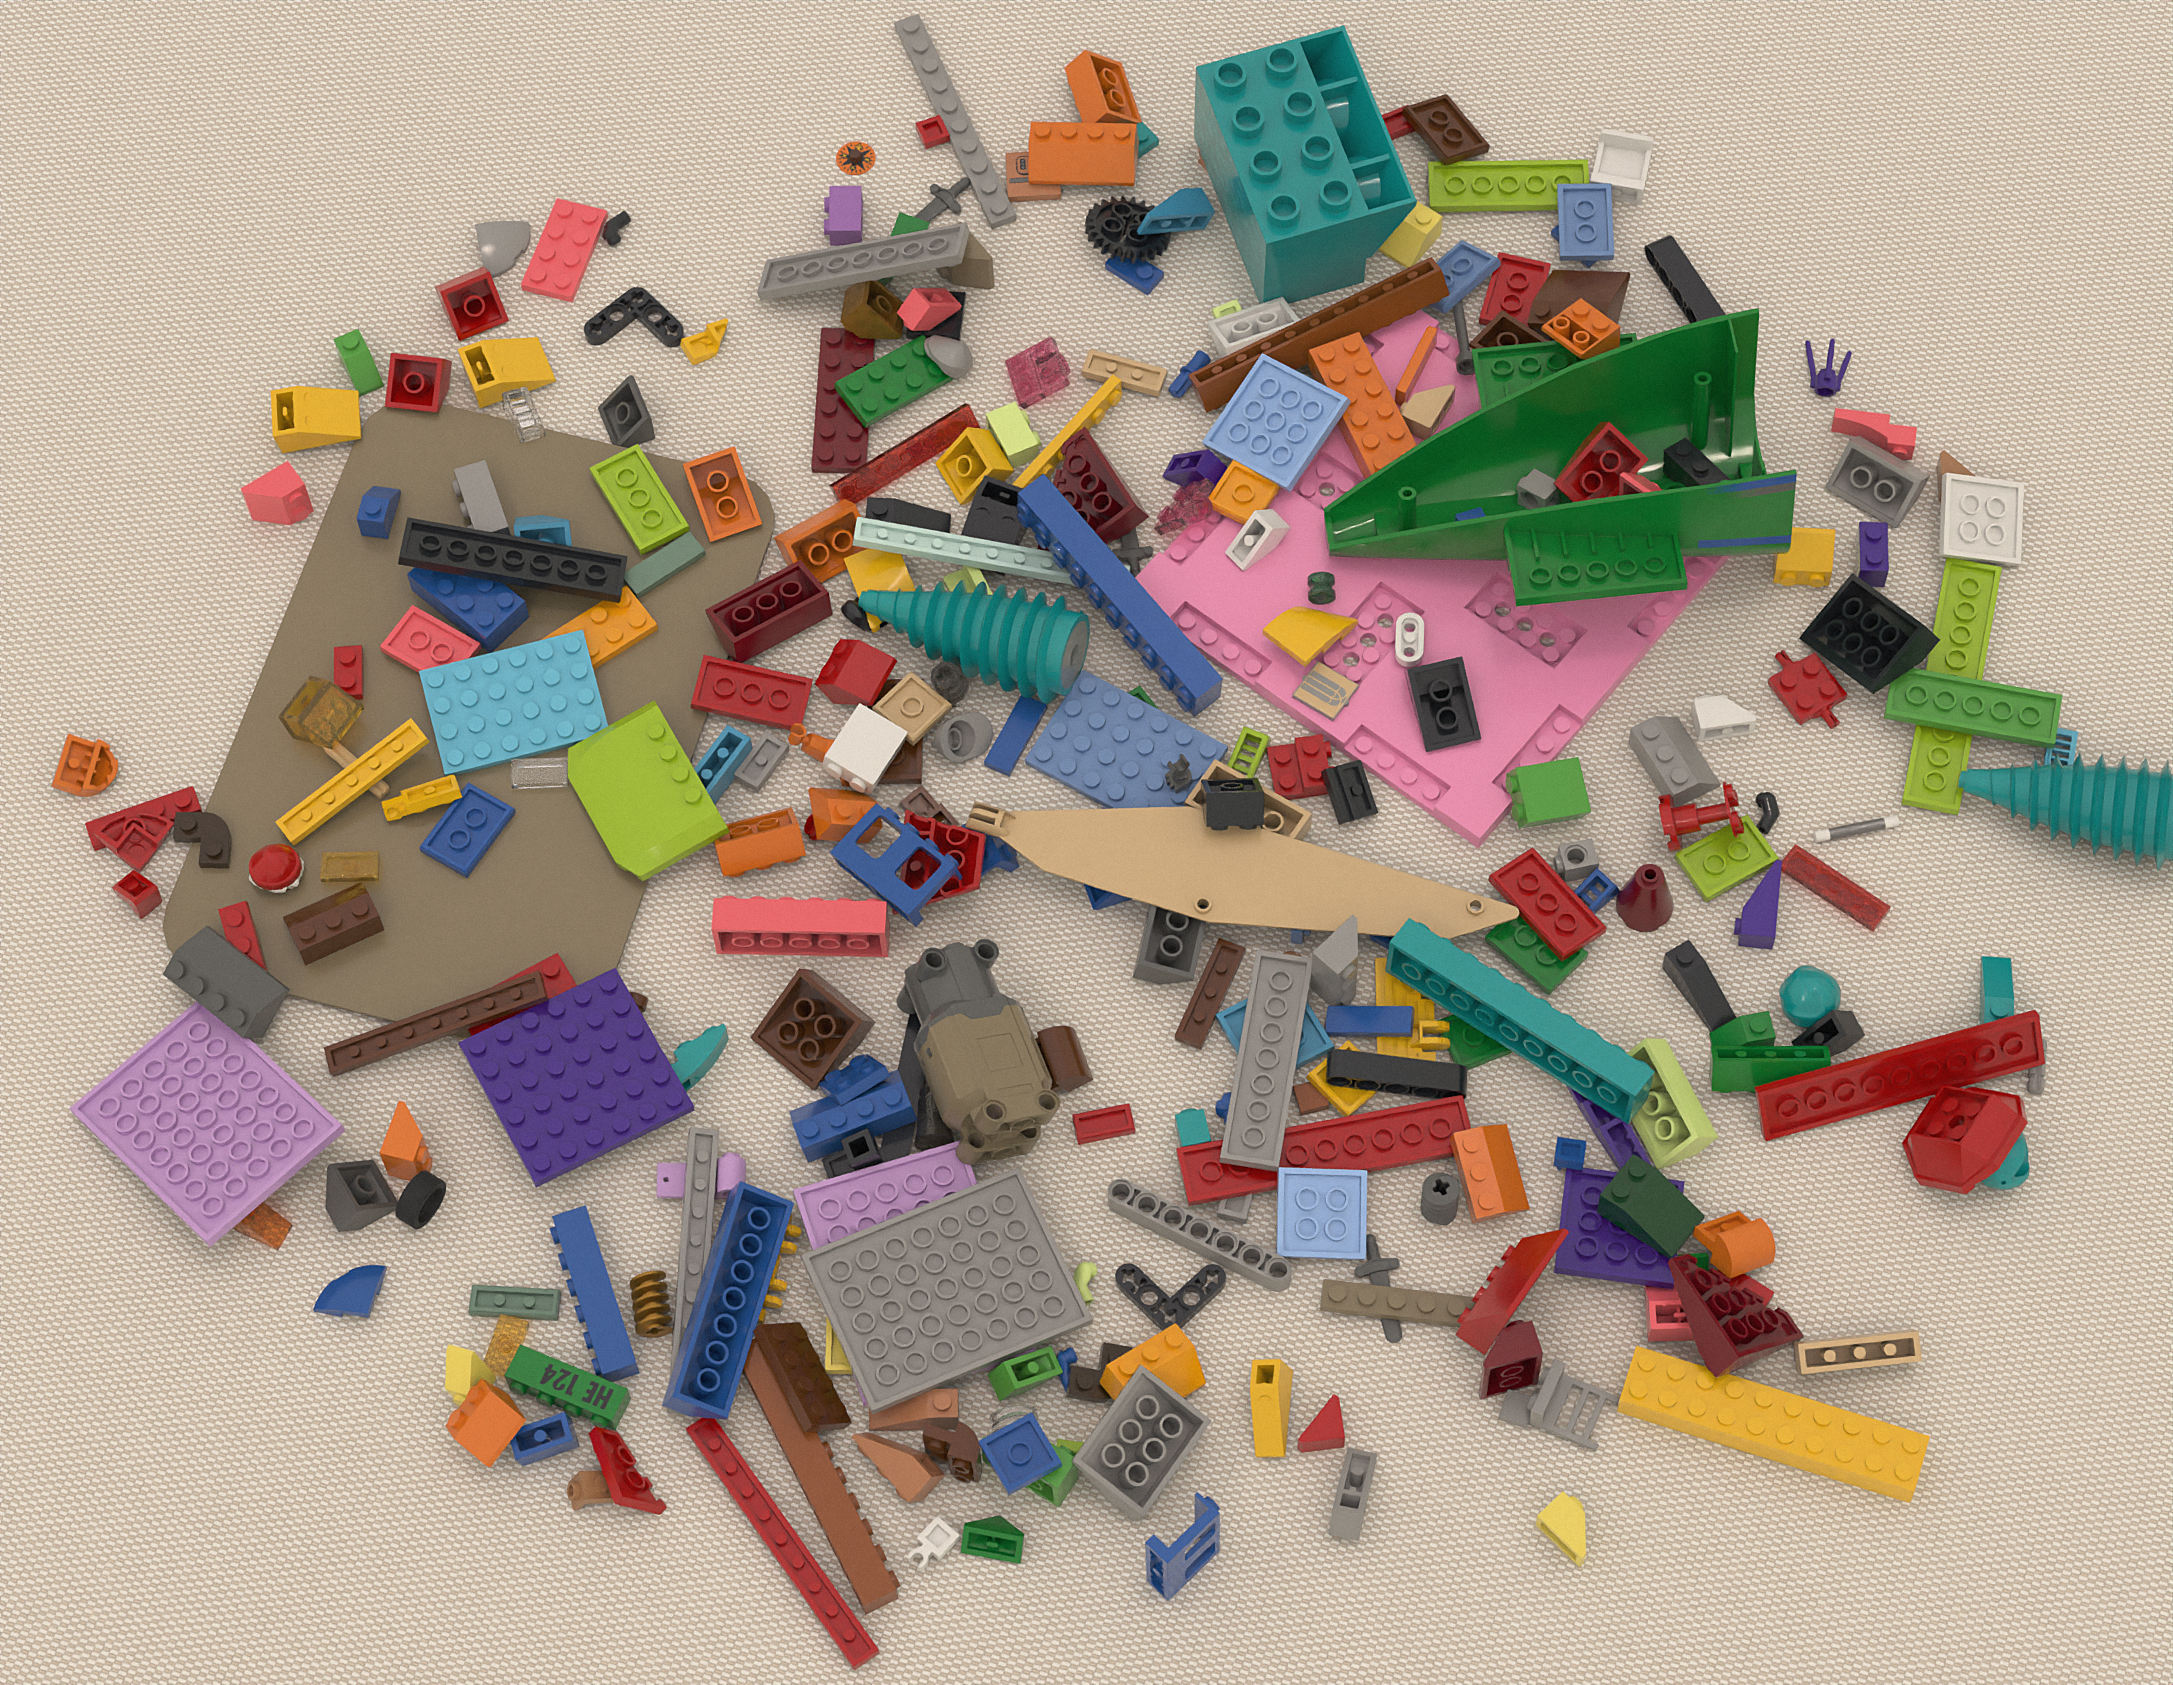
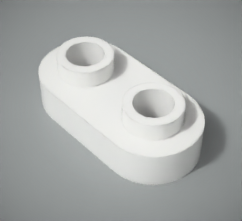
M1408 612L1402 614L1396 622L1395 658L1402 666L1413 667L1418 665L1423 658L1424 621L1418 614ZM1412 628L1414 631L1407 632L1405 629ZM1409 652L1412 653L1413 656L1407 657L1404 654Z

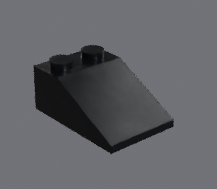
M1462 656L1404 670L1411 702L1426 752L1481 739Z

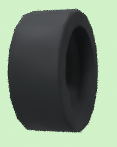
M427 1170L419 1172L402 1192L395 1209V1216L414 1229L422 1228L439 1209L446 1193V1183Z

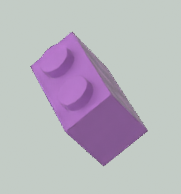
M829 186V197H824L825 213H829V219H824V235H829L830 246H843L862 242V187Z

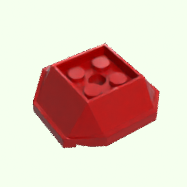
M1942 1085L1935 1097L1930 1098L1902 1142L1918 1183L1932 1188L1968 1194L1975 1188L1976 1183L1987 1179L2002 1165L2028 1123L2025 1104L2021 1097L2015 1094L1978 1087L1963 1089Z

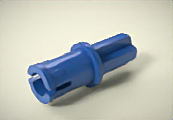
M1198 350L1190 362L1180 368V374L1168 388L1171 396L1181 398L1192 385L1188 374L1210 363L1211 359L1205 352Z

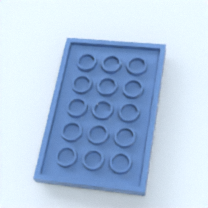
M1082 670L1074 682L1071 692L1065 696L1025 758V764L1106 808L1185 807V800L1215 759L1220 762L1228 751V746L1095 675ZM1179 754H1183L1190 763L1188 769L1192 775V783L1187 789L1176 794L1174 789L1171 791L1170 787L1166 784L1165 774L1170 770L1167 767V763L1169 761L1172 764L1176 763L1180 759Z

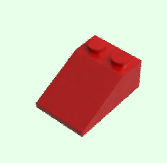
M1600 422L1581 443L1553 484L1572 502L1617 496L1619 494L1620 474L1623 472L1636 474L1649 459L1610 422Z

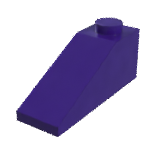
M1782 860L1774 862L1744 905L1741 918H1735L1733 935H1739L1738 946L1773 949L1776 936Z

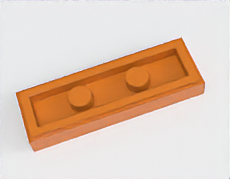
M1432 326L1426 328L1396 387L1395 402L1397 405L1402 406L1404 402L1408 401L1437 344V328Z

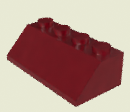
M801 560L705 610L724 650L735 662L739 663L755 657L833 615L829 592Z

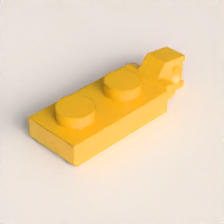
M452 774L401 790L400 796L382 801L381 804L387 821L401 819L402 816H407V814L423 812L437 805L449 804L456 799L462 798L456 777Z

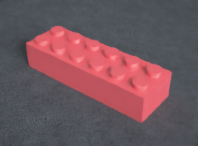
M723 896L722 898H714L711 930L717 954L888 957L890 922L887 901L874 898L865 901H853L849 898L823 900L818 897H812L808 900H795L792 897L766 899L761 896H754L750 899Z

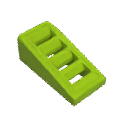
M1244 726L1227 766L1247 773L1246 777L1254 778L1271 742L1270 736ZM1247 740L1260 744L1259 748L1247 745ZM1244 749L1256 755L1254 758H1251L1241 753ZM1238 759L1250 763L1251 767L1247 768L1237 764Z

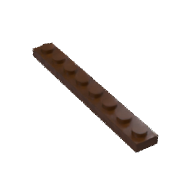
M536 971L326 1046L324 1051L329 1072L335 1077L548 1001L549 998L543 975L540 971Z

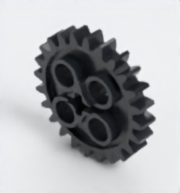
M1113 196L1110 202L1102 199L1101 205L1095 203L1093 209H1089L1085 221V234L1088 235L1087 240L1089 242H1094L1093 248H1102V255L1108 252L1111 253L1110 259L1118 256L1121 262H1124L1126 258H1129L1132 264H1135V260L1138 258L1141 262L1145 263L1146 257L1155 260L1156 255L1162 256L1163 250L1168 248L1172 233L1139 235L1137 229L1147 213L1155 208V205L1147 207L1145 206V200L1136 203L1135 197H1132L1130 201H1127L1124 196H1121L1120 201H1117Z

